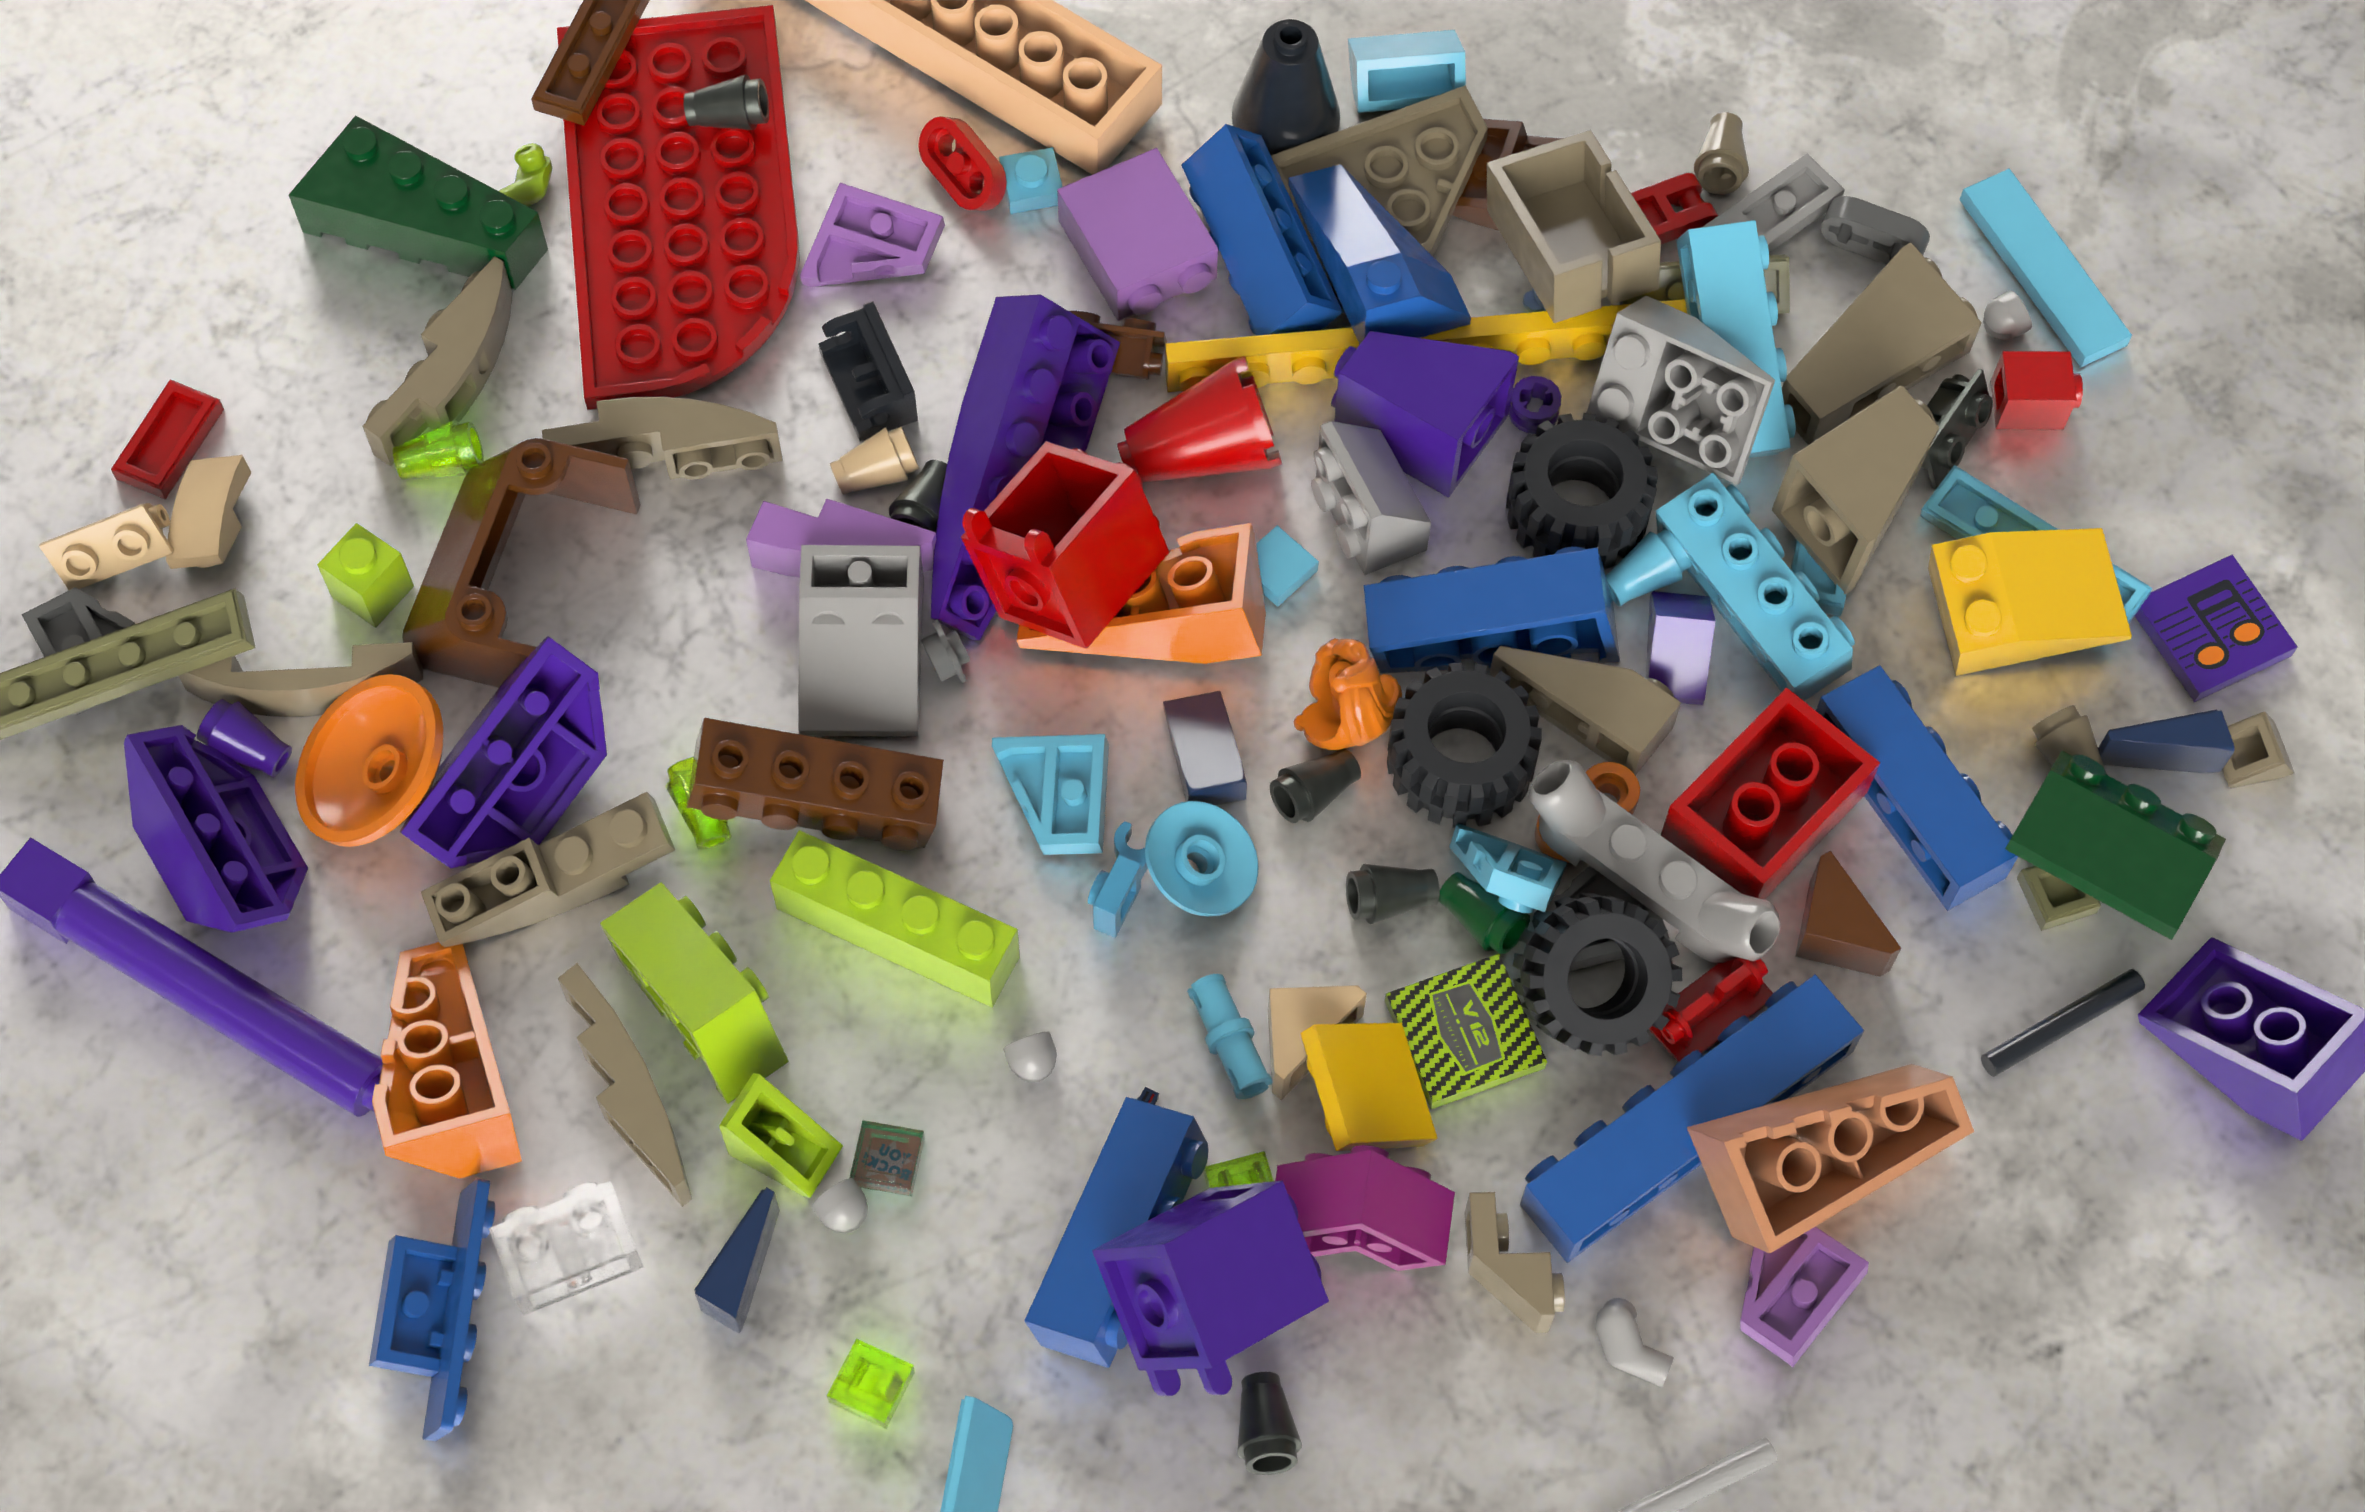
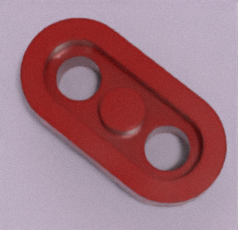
M939 116L927 122L919 137V153L925 166L960 207L976 211H988L995 208L1003 199L1007 184L1006 174L1001 163L965 121L958 118ZM954 139H955L956 146H955V150H954V152H953V151H952V143H953V141H954Z

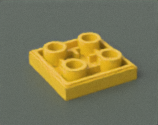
M1402 1023L1314 1024L1300 1033L1307 1054V1067L1314 1078L1324 1110L1325 1127L1332 1137L1336 1151H1351L1354 1146L1359 1145L1375 1146L1382 1149L1423 1147L1438 1139Z

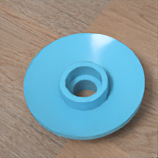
M1181 802L1162 812L1152 823L1148 831L1145 843V858L1149 873L1161 893L1177 907L1199 916H1221L1237 909L1252 894L1258 877L1257 853L1245 828L1225 810L1206 802ZM1188 859L1197 864L1199 872L1192 868Z

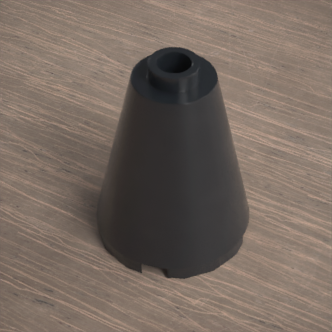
M1294 19L1278 21L1265 31L1232 107L1231 119L1233 126L1261 135L1270 155L1338 132L1340 125L1339 104L1317 34L1308 24Z

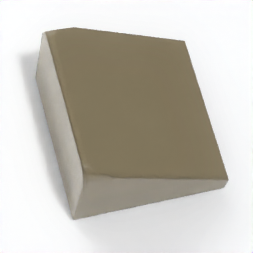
M2266 711L2228 726L2235 751L2222 771L2230 788L2280 779L2294 774L2278 728Z

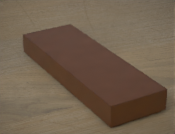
M583 0L531 98L534 110L585 126L650 0Z

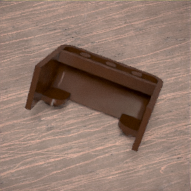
M533 438L525 440L475 465L469 470L458 492L403 629V643L413 642L423 669L498 688L501 686L505 679L536 648L535 646L502 639L508 621L507 611L501 598L488 590L525 495L548 493L637 515L641 504L629 459L547 439Z

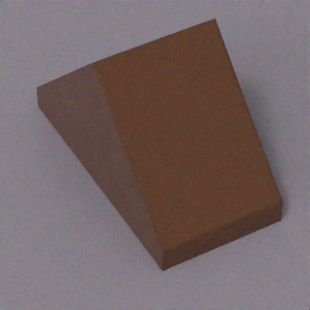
M1830 850L1820 856L1810 879L1795 957L1879 977L1891 970L1901 947Z

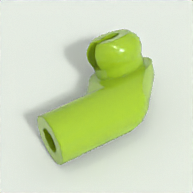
M535 143L523 145L516 151L514 159L519 168L515 182L499 190V192L527 207L539 202L546 195L553 169L550 157L544 156L543 148Z

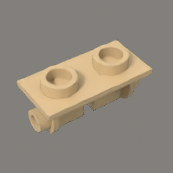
M143 503L42 542L39 545L68 590L75 587L78 589L84 588L174 552V549L163 534V528L170 525L169 515L161 504L152 506L150 503Z

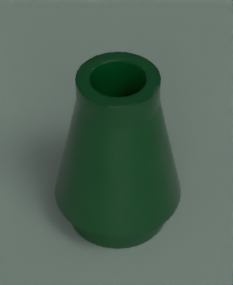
M1460 872L1452 874L1440 889L1439 902L1451 911L1485 951L1494 949L1499 954H1506L1517 945L1521 934L1525 928H1528L1530 923L1529 914L1517 912L1501 905L1498 902V895L1486 892L1480 883L1467 878Z

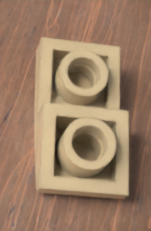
M243 455L190 461L177 492L169 525L167 540L174 549L172 554L166 556V562L170 569L187 567L208 568L224 563L242 528L233 508L251 475Z

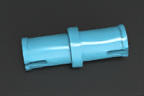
M1211 974L1195 981L1191 985L1192 988L1187 990L1188 995L1193 1000L1208 1032L1205 1037L1206 1045L1210 1053L1219 1056L1234 1088L1233 1091L1236 1098L1240 1100L1249 1099L1263 1093L1273 1081L1253 1044L1254 1029L1249 1019L1241 1018L1226 986L1224 976L1221 974Z

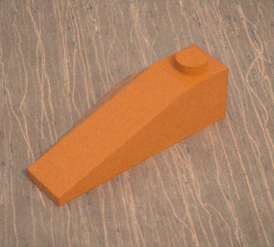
M439 942L400 952L390 1003L392 1013L388 1038L383 1039L381 1050L383 1062L379 1084H375L372 1098L385 1156L459 1179L522 1162L511 1113L463 944L444 947Z

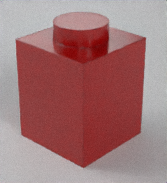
M2002 351L1990 380L1995 428L2064 430L2073 408L2080 407L2083 396L2082 377L2080 374L2073 373L2071 352Z

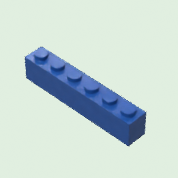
M1816 974L1799 987L1793 981L1780 987L1767 999L1764 1004L1767 1010L1752 1021L1744 1015L1732 1022L1718 1036L1717 1039L1720 1042L1718 1046L1704 1056L1699 1050L1688 1054L1670 1071V1075L1673 1077L1670 1081L1657 1090L1651 1085L1643 1087L1622 1106L1625 1112L1622 1116L1608 1126L1603 1120L1595 1122L1575 1139L1573 1144L1577 1148L1560 1161L1554 1155L1549 1156L1526 1175L1525 1180L1528 1184L1525 1187L1520 1206L1566 1263H1569L1702 1164L1687 1127L1792 1098L1854 1052L1865 1030Z

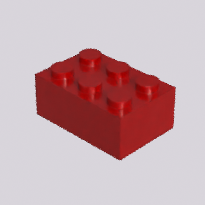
M1786 687L1670 805L1661 836L1739 893L1765 900L1867 794L1880 762Z

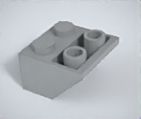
M1329 421L1320 425L1319 448L1314 451V461L1317 467L1316 479L1311 481V487L1319 508L1323 512L1330 510L1338 525L1336 526V535L1345 556L1349 559L1355 557L1364 575H1367L1427 551L1431 521L1381 430Z

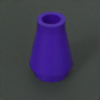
M224 699L217 701L205 715L197 732V740L217 749L236 763L263 771L271 777H275L281 772L292 753L290 745L281 741L239 701L233 704Z

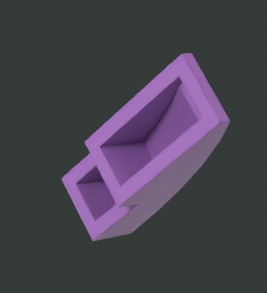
M827 498L818 518L763 501L746 538L753 568L800 578L801 545L920 546L923 572L933 570L934 549L937 540L936 532Z

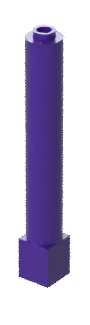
M32 836L1 872L0 896L12 910L62 941L68 943L69 940H72L353 1115L360 1117L370 1110L374 1112L372 1098L375 1084H379L383 1065L381 1056L98 884L88 870Z

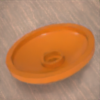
M393 674L379 675L366 679L348 689L326 709L313 727L303 747L295 779L297 808L303 822L312 833L334 845L345 847L360 846L390 833L407 820L418 808L434 782L443 750V721L438 704L432 694L426 688L405 676Z

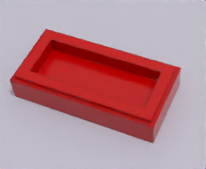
M170 379L111 468L115 479L166 500L224 411L220 399Z

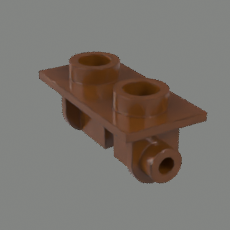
M1069 311L1120 342L1111 374L1143 378L1145 380H1149L1150 375L1161 376L1164 354L1154 352V346L1165 347L1167 339L1165 332L1155 331L1156 323L1142 319L1125 318L1123 319L1122 326L1100 323L1101 317L1094 313Z

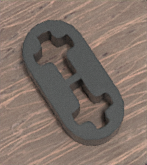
M1840 196L1833 199L1821 223V232L1830 243L1886 265L1902 247L1909 243H1912L1924 255L1930 240L1927 228L1919 221L1850 196Z

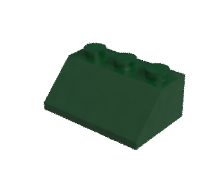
M2061 751L2005 850L2172 940L2212 870L2226 838L2216 834L2215 827L2205 819L2189 813L2181 815L2162 805L2160 798L2151 790L2137 784H2129L2127 786L2108 776L2104 767L2097 761L2084 755L2075 754L2071 756Z

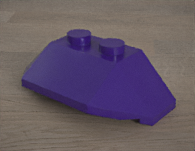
M547 636L505 679L439 766L430 790L418 808L405 821L400 833L450 869L481 862L528 838L532 839L537 845H540L607 756L598 672Z
M183 725L128 734L124 740L132 826L185 920L231 933L287 920L307 873L308 866L255 776L217 749L194 740L196 734Z

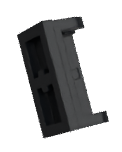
M874 301L864 304L862 309L826 322L822 326L825 337L831 338L818 344L819 352L859 441L872 437L885 427L888 431L918 421L915 391Z

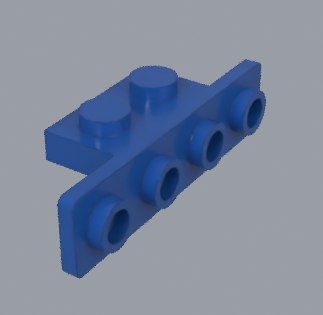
M476 1178L461 1191L452 1246L395 1235L388 1242L369 1366L431 1377L423 1440L436 1442L450 1433L454 1426L460 1425L466 1410L467 1388L461 1387L460 1382L463 1362L467 1363L471 1359L477 1338V1327L469 1322L472 1302L480 1297L486 1277V1264L479 1261L482 1238L486 1239L488 1237L495 1217V1202L488 1200L490 1180Z

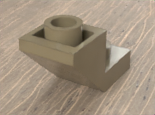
M1495 1192L1469 1193L1464 1212L1468 1273L1535 1333H1548L1555 1312H1563L1565 1305L1562 1273H1552L1551 1253L1499 1254V1251H1508L1507 1213H1496Z

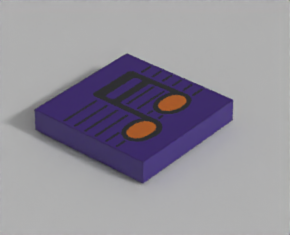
M2233 554L2151 592L2135 615L2193 702H2197L2291 657L2298 648Z

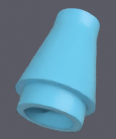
M1665 528L1657 534L1650 531L1606 574L1612 600L1617 606L1621 607L1632 599L1681 581L1683 579L1682 573L1691 567V563L1685 550L1669 530Z

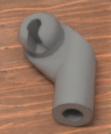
M1613 1298L1607 1301L1604 1307L1597 1313L1595 1327L1606 1360L1617 1369L1663 1387L1674 1357L1643 1345L1635 1320L1637 1312L1631 1302L1622 1298Z

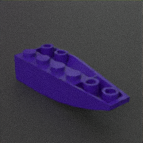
M1041 294L995 298L962 401L948 457L939 507L937 540L934 549L930 619L938 620L940 624L956 630V632L972 640L981 639L996 609L961 539V536L965 533L962 525L965 512L970 508L984 511L1046 441L1069 449L1078 448L1084 452L1086 451L1120 345L1119 341Z

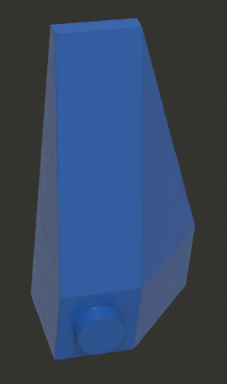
M1341 164L1288 178V186L1359 345L1370 331L1421 338L1470 325L1471 316L1451 274Z

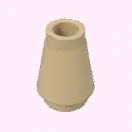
M885 427L841 456L839 460L830 463L834 477L843 495L852 491L856 492L909 480L907 474L920 469L902 427L890 432Z

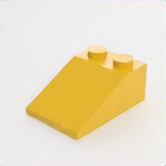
M2102 528L1989 532L1933 544L1931 547L1928 571L1955 676L2131 640L2132 634Z

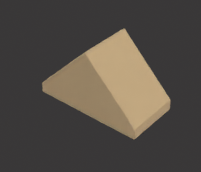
M1358 985L1270 988L1268 1025L1271 1078L1273 1081L1272 1093L1281 1101L1309 1073L1307 1054L1300 1033L1314 1024H1356L1363 1017L1367 993Z

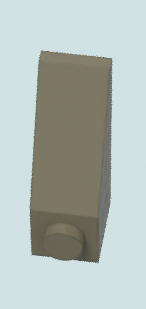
M1500 646L1493 654L1489 675L1496 677L1499 671L1511 677L1510 688L1515 689L1521 685L1529 694L1527 706L1536 705L1541 717L1606 761L1626 766L1635 776L1674 727L1681 702L1674 698L1673 693L1662 682L1653 678L1646 679L1632 669Z

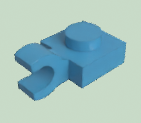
M1126 821L1115 832L1114 852L1117 859L1110 873L1103 870L1099 872L1088 896V904L1093 906L1094 929L1114 938L1117 937L1141 889V880L1148 869L1145 848L1136 850L1127 845L1132 834V824Z

